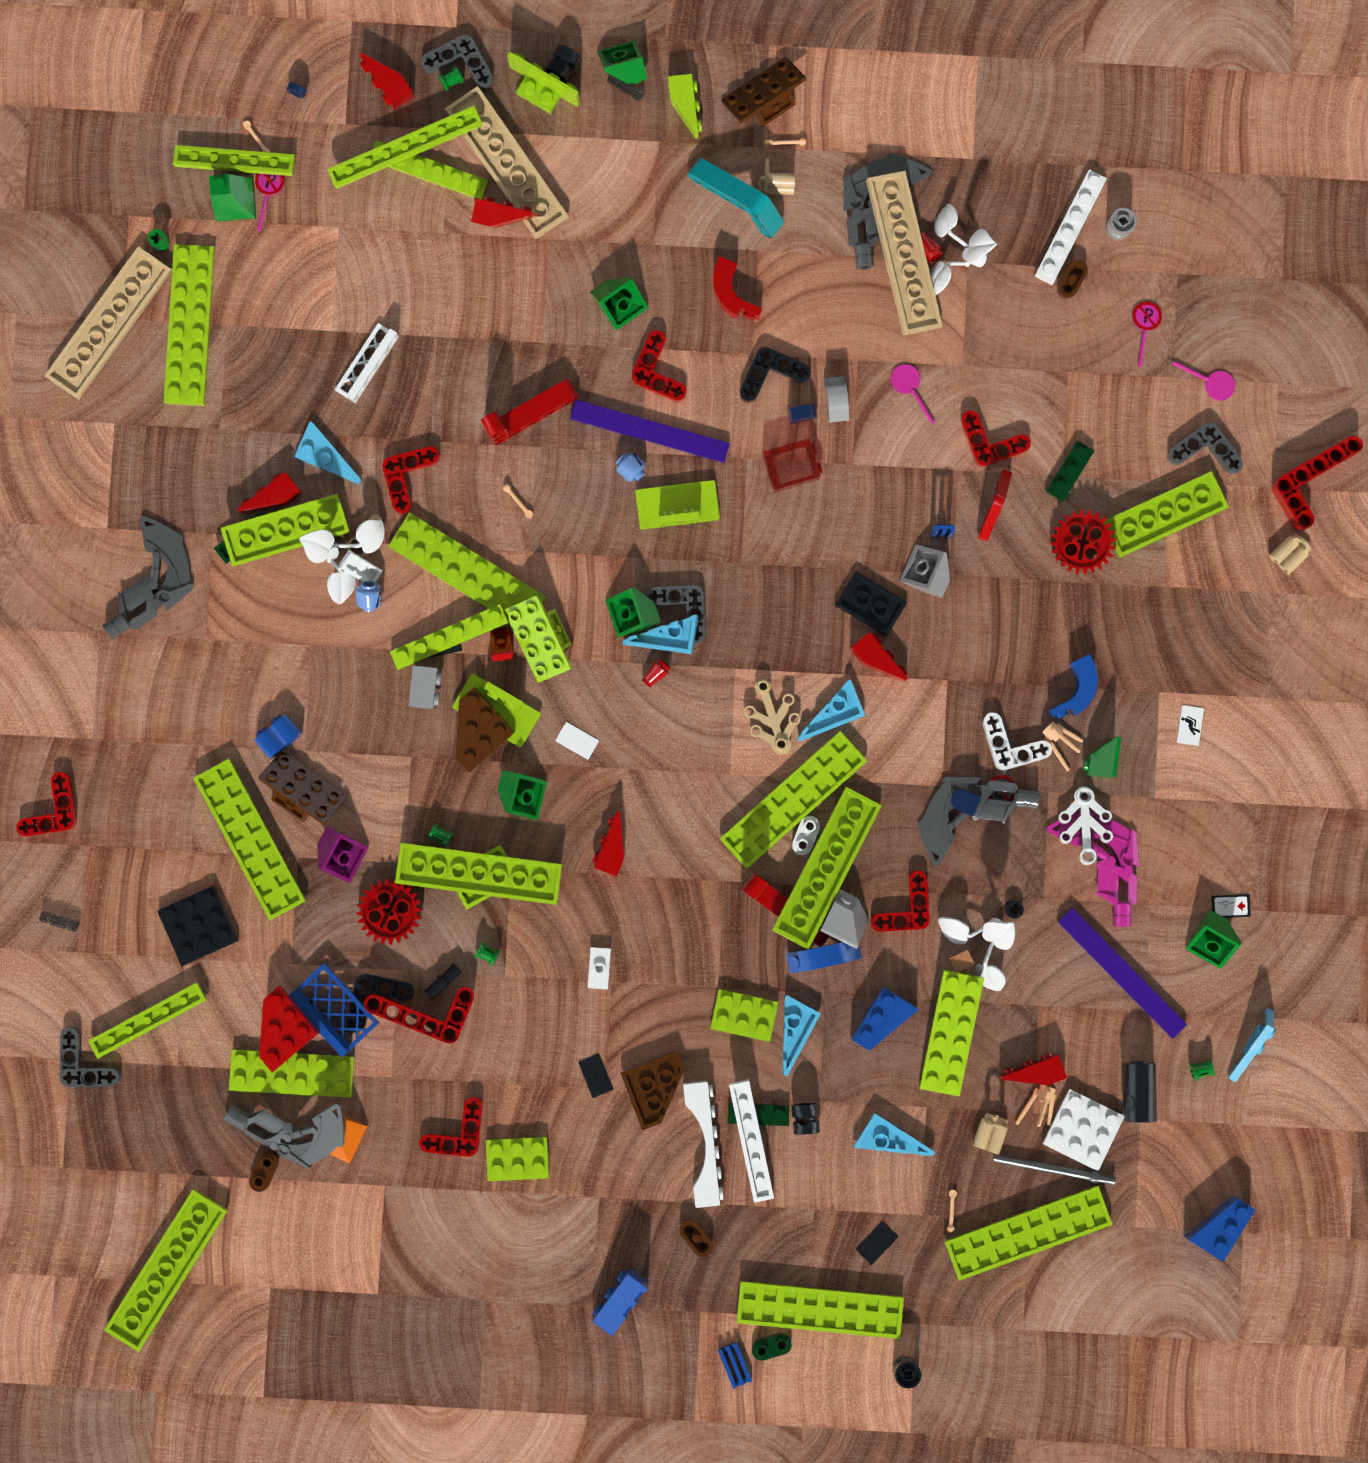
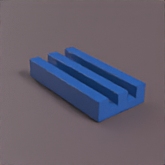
M934 525L930 531V538H935L937 534L938 538H943L945 534L946 538H951L955 533V526Z
M737 1341L719 1348V1355L733 1389L747 1382H752ZM732 1348H735L746 1378L742 1379L732 1354ZM724 1351H727L739 1381L735 1382L723 1353Z

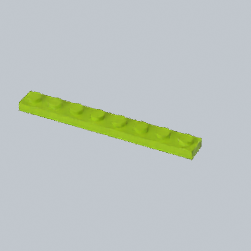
M472 106L327 170L335 188L338 189L483 126L475 106Z

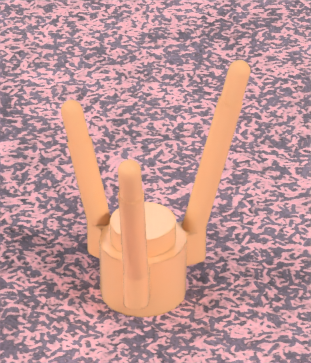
M1052 721L1042 732L1045 735L1044 740L1051 744L1052 750L1059 761L1069 771V766L1052 742V739L1056 742L1060 738L1077 753H1080L1081 750L1063 734L1065 733L1079 742H1083V739L1064 728L1061 724H1056Z
M1041 1084L1039 1089L1035 1088L1033 1095L1015 1121V1124L1018 1125L1038 1096V1101L1043 1102L1037 1126L1040 1127L1047 1104H1049L1047 1125L1050 1126L1056 1089Z

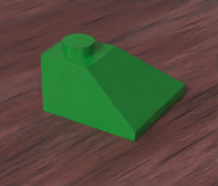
M635 40L597 51L606 73L627 84H637L647 79L643 57Z
M231 174L209 176L210 197L216 222L256 218L252 178Z
M631 277L606 280L590 291L596 304L616 331L649 308Z
M635 587L605 600L618 638L661 623L655 603Z
M1117 736L1109 739L1089 754L1087 759H1084L1083 771H1086L1085 776L1105 779L1116 778L1121 737Z
M502 770L497 790L505 813L538 821L547 781Z
M1209 910L1199 922L1185 949L1221 969L1241 946L1242 942L1228 919Z

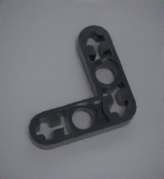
M762 347L758 350L740 389V397L747 403L755 401L769 370L798 383H805L810 378L811 369L808 365L778 351ZM765 352L769 353L768 357L771 359H766L764 366L762 367L760 366V363L762 361V356H760V354L764 355ZM779 361H788L789 368L787 370L779 369ZM793 364L796 365L795 369L798 371L805 369L807 376L799 378V373L793 371V375L789 374ZM754 370H760L763 373V377L760 380L752 378L751 373ZM751 383L755 384L752 389L754 396L745 397L746 393L743 391H748Z
M362 974L357 978L353 992L357 998H366V994H357L358 990H363V984H360V981L364 980L365 977L368 978V982H371V985L367 986L365 990L369 994L376 993L384 997L407 1001L414 996L415 989L411 983L372 974ZM383 981H387L391 985V990L388 993H383L380 990V984ZM395 983H398L397 988L403 989L405 986H408V990L411 991L406 997H403V993L396 991V996L392 995L395 990ZM372 998L367 1002L369 1007L371 1006ZM351 1001L349 1013H353V1010L357 1011V1006L353 1001ZM348 1016V1028L355 1027L351 1021L356 1020V1016ZM360 1016L362 1026H359V1028L366 1027L367 1016Z

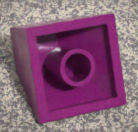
M326 826L317 843L318 869L350 883L369 847Z

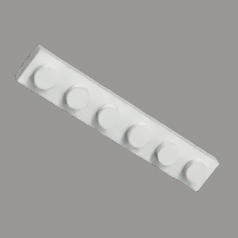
M1088 170L1035 277L1053 285L1107 178Z
M749 1079L729 1083L754 1203L774 1199Z

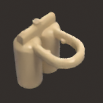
M766 158L764 176L760 177V182L758 181L759 190L765 191L766 194L794 195L795 173H769V158Z
M1295 533L1293 536H1288L1269 557L1274 563L1279 565L1284 573L1290 575L1309 556V552L1312 549L1304 538Z
M985 1113L984 1118L980 1121L972 1145L999 1155L1008 1130V1120L1000 1118L996 1114L994 1116Z

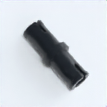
M453 963L441 976H436L437 979L424 992L433 1000L444 988L450 987L449 984L462 971Z

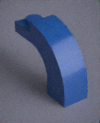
M1090 654L1069 664L1076 679L1075 692L1068 701L1047 711L1050 718L1056 716L1057 719L1068 715L1067 710L1070 711L1073 717L1082 712L1091 703L1097 690L1098 674Z
M842 941L786 953L790 973L824 968L862 958L859 946L856 949Z

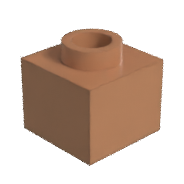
M967 949L948 957L953 971L967 973L972 970L971 966L975 965Z

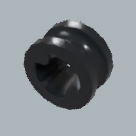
M1011 900L1006 903L1004 911L1008 917L1016 919L1022 916L1024 908L1019 901ZM1013 904H1017L1016 907H1019V911L1015 912V915H1011L1012 912H1009V907H1013Z

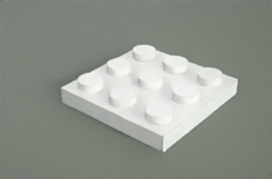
M1068 1088L1042 1144L1099 1171L1124 1119V1115Z

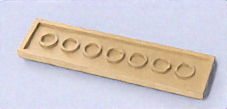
M477 86L450 104L445 110L451 116L475 106L483 126L465 133L463 136L507 200L514 203L513 207L520 209L521 205L531 207L532 212L538 214L537 217L523 221L536 240L566 220L568 215Z
M906 171L867 178V188L903 336L943 327Z
M138 246L47 371L45 377L79 400L172 270Z

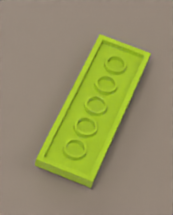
M1211 471L1106 519L1104 524H1112L1108 530L1115 531L1111 538H1115L1117 541L1111 544L1116 547L1115 552L1118 558H1121L1229 508Z
M338 494L220 528L232 567L302 547L303 545L299 538L312 531L327 530L331 532L333 537L349 533Z
M943 969L919 1085L920 1089L960 1097L984 977Z
M232 1049L229 1091L351 1098L355 1056L341 1057L340 1055L295 1053L272 1073L259 1058V1050Z

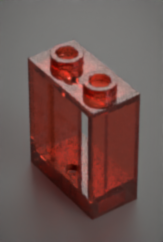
M809 438L762 453L773 493L820 480V474L823 473L820 462H816L814 456L817 454L816 446L810 442ZM805 448L813 475L781 484L773 457Z

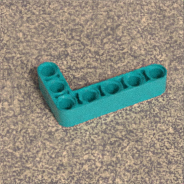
M699 158L687 173L695 183L747 212L759 231L766 237L772 239L784 224L775 206L765 194L705 159Z

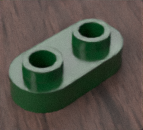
M777 1333L757 1339L752 1344L751 1350L754 1358L764 1361L787 1354L791 1350L792 1342L787 1334ZM780 1341L785 1342L783 1348L778 1347ZM760 1347H764L766 1351L765 1353L760 1354L758 1352V1349Z

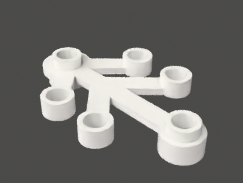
M1086 786L1080 787L1075 791V801L1066 811H1062L1059 814L1058 820L1060 823L1067 824L1071 820V815L1081 807V816L1067 831L1060 834L1059 840L1063 844H1068L1072 840V836L1082 827L1083 850L1079 854V859L1082 864L1091 865L1095 862L1097 855L1091 849L1090 827L1100 835V840L1103 843H1109L1113 839V834L1090 816L1089 807L1099 815V820L1103 823L1109 822L1112 814L1094 800L1093 790ZM1081 794H1086L1087 800H1082ZM1103 813L1108 814V820L1102 818ZM1062 814H1066L1068 816L1067 821L1062 820ZM1104 833H1108L1110 835L1109 840H1105L1103 838ZM1063 834H1067L1069 836L1068 841L1063 840ZM1084 854H1089L1091 859L1089 861L1085 860Z

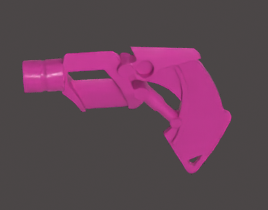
M1089 809L1090 816L1103 828L1112 832L1113 839L1108 844L1115 852L1119 866H1115L1116 859L1091 840V849L1102 859L1096 863V868H1098V892H1096V895L1106 899L1114 906L1113 926L1131 927L1132 905L1137 903V876L1132 873V865L1140 868L1137 833L1133 829L1129 831L1113 820L1103 823L1099 820V815L1092 813ZM1081 811L1073 813L1071 820L1067 824H1062L1058 820L1049 825L1046 831L1059 838L1060 834L1067 831L1081 816ZM1068 816L1062 818V820L1067 821ZM1060 825L1057 832L1053 830L1054 827ZM1082 827L1072 836V840L1069 842L1075 847L1082 843ZM1090 827L1091 839L1100 838V835ZM1104 833L1103 838L1105 840H1109L1110 835L1108 833ZM1067 834L1062 835L1063 840H1069V836ZM1119 877L1127 882V902L1118 900Z

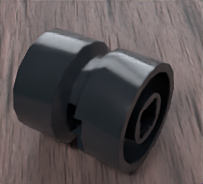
M559 44L553 53L555 59H551L548 62L545 71L548 74L553 73L557 75L561 82L567 83L572 75L571 69L576 68L581 57L571 48Z
M818 1103L791 1105L792 1117L796 1118L793 1122L795 1135L820 1132L819 1120L816 1119V1116L819 1115ZM809 1118V1122L803 1123V1119Z
M903 1356L894 1362L892 1368L893 1375L901 1387L910 1389L919 1384L922 1374L915 1359Z

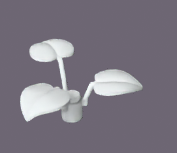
M947 204L937 216L934 232L939 237H944L948 233L966 247L962 255L965 261L946 262V264L938 261L932 267L930 276L935 296L948 285L951 279V269L949 266L964 265L969 267L972 264L982 267L986 262L987 253L997 245L984 229L977 230L971 236L969 245L952 233L951 229L957 224L958 214L955 207L951 204Z
M370 519L362 522L356 531L358 544H334V537L327 530L312 531L299 538L310 561L321 563L327 559V562L337 569L338 573L330 574L327 581L329 595L335 603L342 604L353 593L356 586L355 577L342 571L333 561L339 555L338 548H359L362 546V550L365 553L376 551L384 539L385 531L382 520Z
M939 917L938 923L944 936L955 944H965L968 941V937L971 938L983 932V938L991 943L983 965L975 966L974 975L984 977V987L994 991H1001L1006 983L1005 975L999 968L992 965L988 966V960L994 945L1004 950L1011 948L1015 940L1014 922H1002L998 918H991L990 921L981 925L979 929L969 933V926L963 921L950 917Z

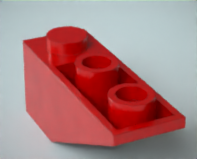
M363 53L359 54L362 60L360 62L362 69L365 73L369 72L373 78L370 80L376 90L380 88L383 92L381 97L387 106L391 105L395 110L414 98L412 90L401 74Z
M483 196V200L476 198L471 222L498 228L537 217L538 214L532 212L531 207L521 205L520 209L513 207L514 203L502 200V203L498 204L495 203V198Z
M279 472L272 477L271 483L258 488L255 492L256 495L251 499L246 498L240 503L241 507L237 510L243 515L287 506L299 497L302 492L286 472L282 474Z
M869 632L850 648V651L862 665L903 682L908 679L906 676L908 673L902 665L897 666L893 661L895 659L894 655L888 649L884 650L880 645L882 641L875 633L872 635Z
M618 811L616 815L611 814L607 824L611 826L608 834L604 832L600 844L603 845L600 852L596 851L592 863H595L594 868L617 877L624 861L621 815Z
M1048 1052L1041 1055V1059L1035 1062L1033 1059L1021 1063L1022 1067L1015 1069L1013 1066L1004 1069L1003 1074L999 1075L1002 1080L1051 1085L1066 1079L1067 1075L1059 1055Z

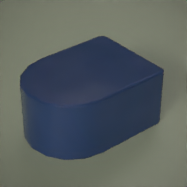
M815 404L789 408L790 424L817 418Z
M957 790L951 796L952 806L970 816H975L982 800L981 797L965 790Z

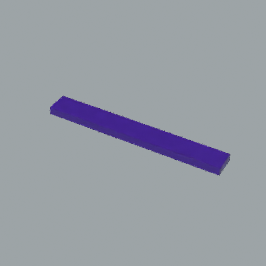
M575 400L570 420L721 463H725L730 443L579 400Z
M1073 908L1057 922L1171 1039L1187 1025Z

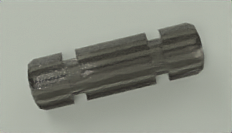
M609 75L607 79L609 84L612 86L616 85L617 89L629 96L632 95V98L637 101L642 99L644 95L643 90Z
M42 911L39 916L40 922L49 923V925L62 929L68 928L72 932H77L80 923L75 920H69V918L56 914L51 915L50 912Z

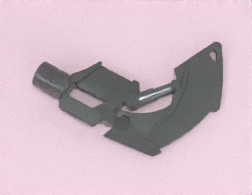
M889 153L886 158L872 162L851 176L848 174L844 178V211L851 210V217L847 220L849 246L855 250L856 269L868 270L874 267L872 247L880 241L871 200L868 201L867 208L864 209V202L869 193L866 179L906 171L908 184L911 187L932 174L931 169L908 158ZM919 169L925 171L926 173L922 175ZM865 220L867 242L859 243L857 225Z
M146 516L140 518L145 551L153 553L150 578L142 576L140 581L122 593L118 592L119 614L102 625L112 640L129 628L137 630L156 617L157 609H160L162 605H165L167 612L193 590V583H190L189 562L183 546L184 537L164 524ZM145 522H149V523H151V524H153V525H151V526H146V525H145ZM161 558L167 564V574L162 587L154 595L153 591L159 588V563ZM146 601V611L129 621L127 613Z
M945 777L941 781L943 782L942 786L930 801L923 819L918 822L921 838L932 864L939 866L956 838L952 833V829L969 816L959 811L958 815L949 823L948 813L953 808L951 796L954 792L965 790L982 798L975 816H972L973 820L1003 821L1002 823L1004 824L1009 814L1016 807L1038 809L1039 791L1018 789L1016 783L992 780L986 786L977 785L981 777ZM994 791L1014 793L1013 801L987 798ZM932 852L939 856L937 860L934 859Z
M335 1103L312 1118L313 1126L294 1129L291 1123H286L267 1112V1109L250 1114L233 1104L224 1117V1121L234 1125L248 1137L266 1147H270L272 1150H277L275 1154L304 1168H311V1164L328 1156L336 1147L344 1145V1118L340 1103ZM255 1123L272 1134L265 1135L250 1126V1124ZM307 1134H314L313 1139L310 1141H291Z

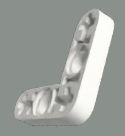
M989 713L983 718L982 723L994 764L998 769L1007 770L1043 760L1051 755L1052 746L1044 740L1011 749L1000 715ZM990 717L993 720H997V723L994 725L995 730L1000 729L1001 732H995L990 735V732L993 731L992 725L987 724ZM995 736H1000L1003 739L1001 747H996L993 744ZM1040 745L1043 748H1047V751L1044 752L1045 755L1039 752L1034 754L1035 758L1033 759L1032 751L1039 749ZM1006 748V751L1002 752L1004 758L1009 759L1006 766L1003 763H999V760L1002 758L1001 753L996 754L995 751ZM1020 750H1025L1028 753L1026 761H1021L1018 758Z

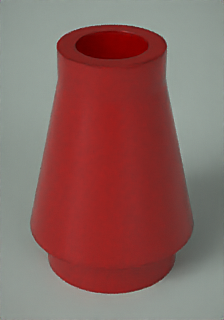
M926 232L920 233L926 259L930 263L936 261L943 254L942 248Z
M661 658L657 661L654 660L642 681L651 688L652 685L667 676L671 668Z

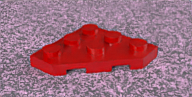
M278 986L263 999L259 1058L273 1073L319 1034V1031L281 986Z

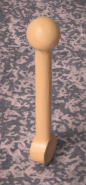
M244 121V128L249 130L263 150L262 152H270L251 128V123Z
M806 139L765 140V146L780 144H800L803 146L806 144Z
M505 484L503 490L512 496L525 512L527 518H532L533 512L523 505L511 490V486Z
M952 1189L948 1193L951 1197L949 1226L947 1227L949 1233L955 1231L953 1218L954 1199L957 1196V1192Z

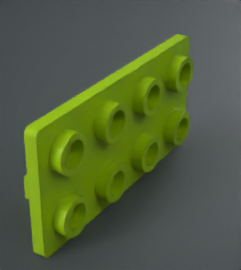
M509 51L507 54L509 67L525 76L516 91L517 95L549 114L552 113L560 98L576 107L579 106V93L574 85L561 82L557 75L553 73L548 74L542 71L543 68L534 62L531 64L525 61V57L517 52L513 54Z
M714 480L638 489L635 491L641 530L720 519Z
M536 595L504 610L537 682H542L572 668L564 649L572 644L555 608L546 612L539 596Z
M472 673L452 708L458 711L459 700L472 688L476 687L515 731L507 740L521 748L540 718L541 713Z

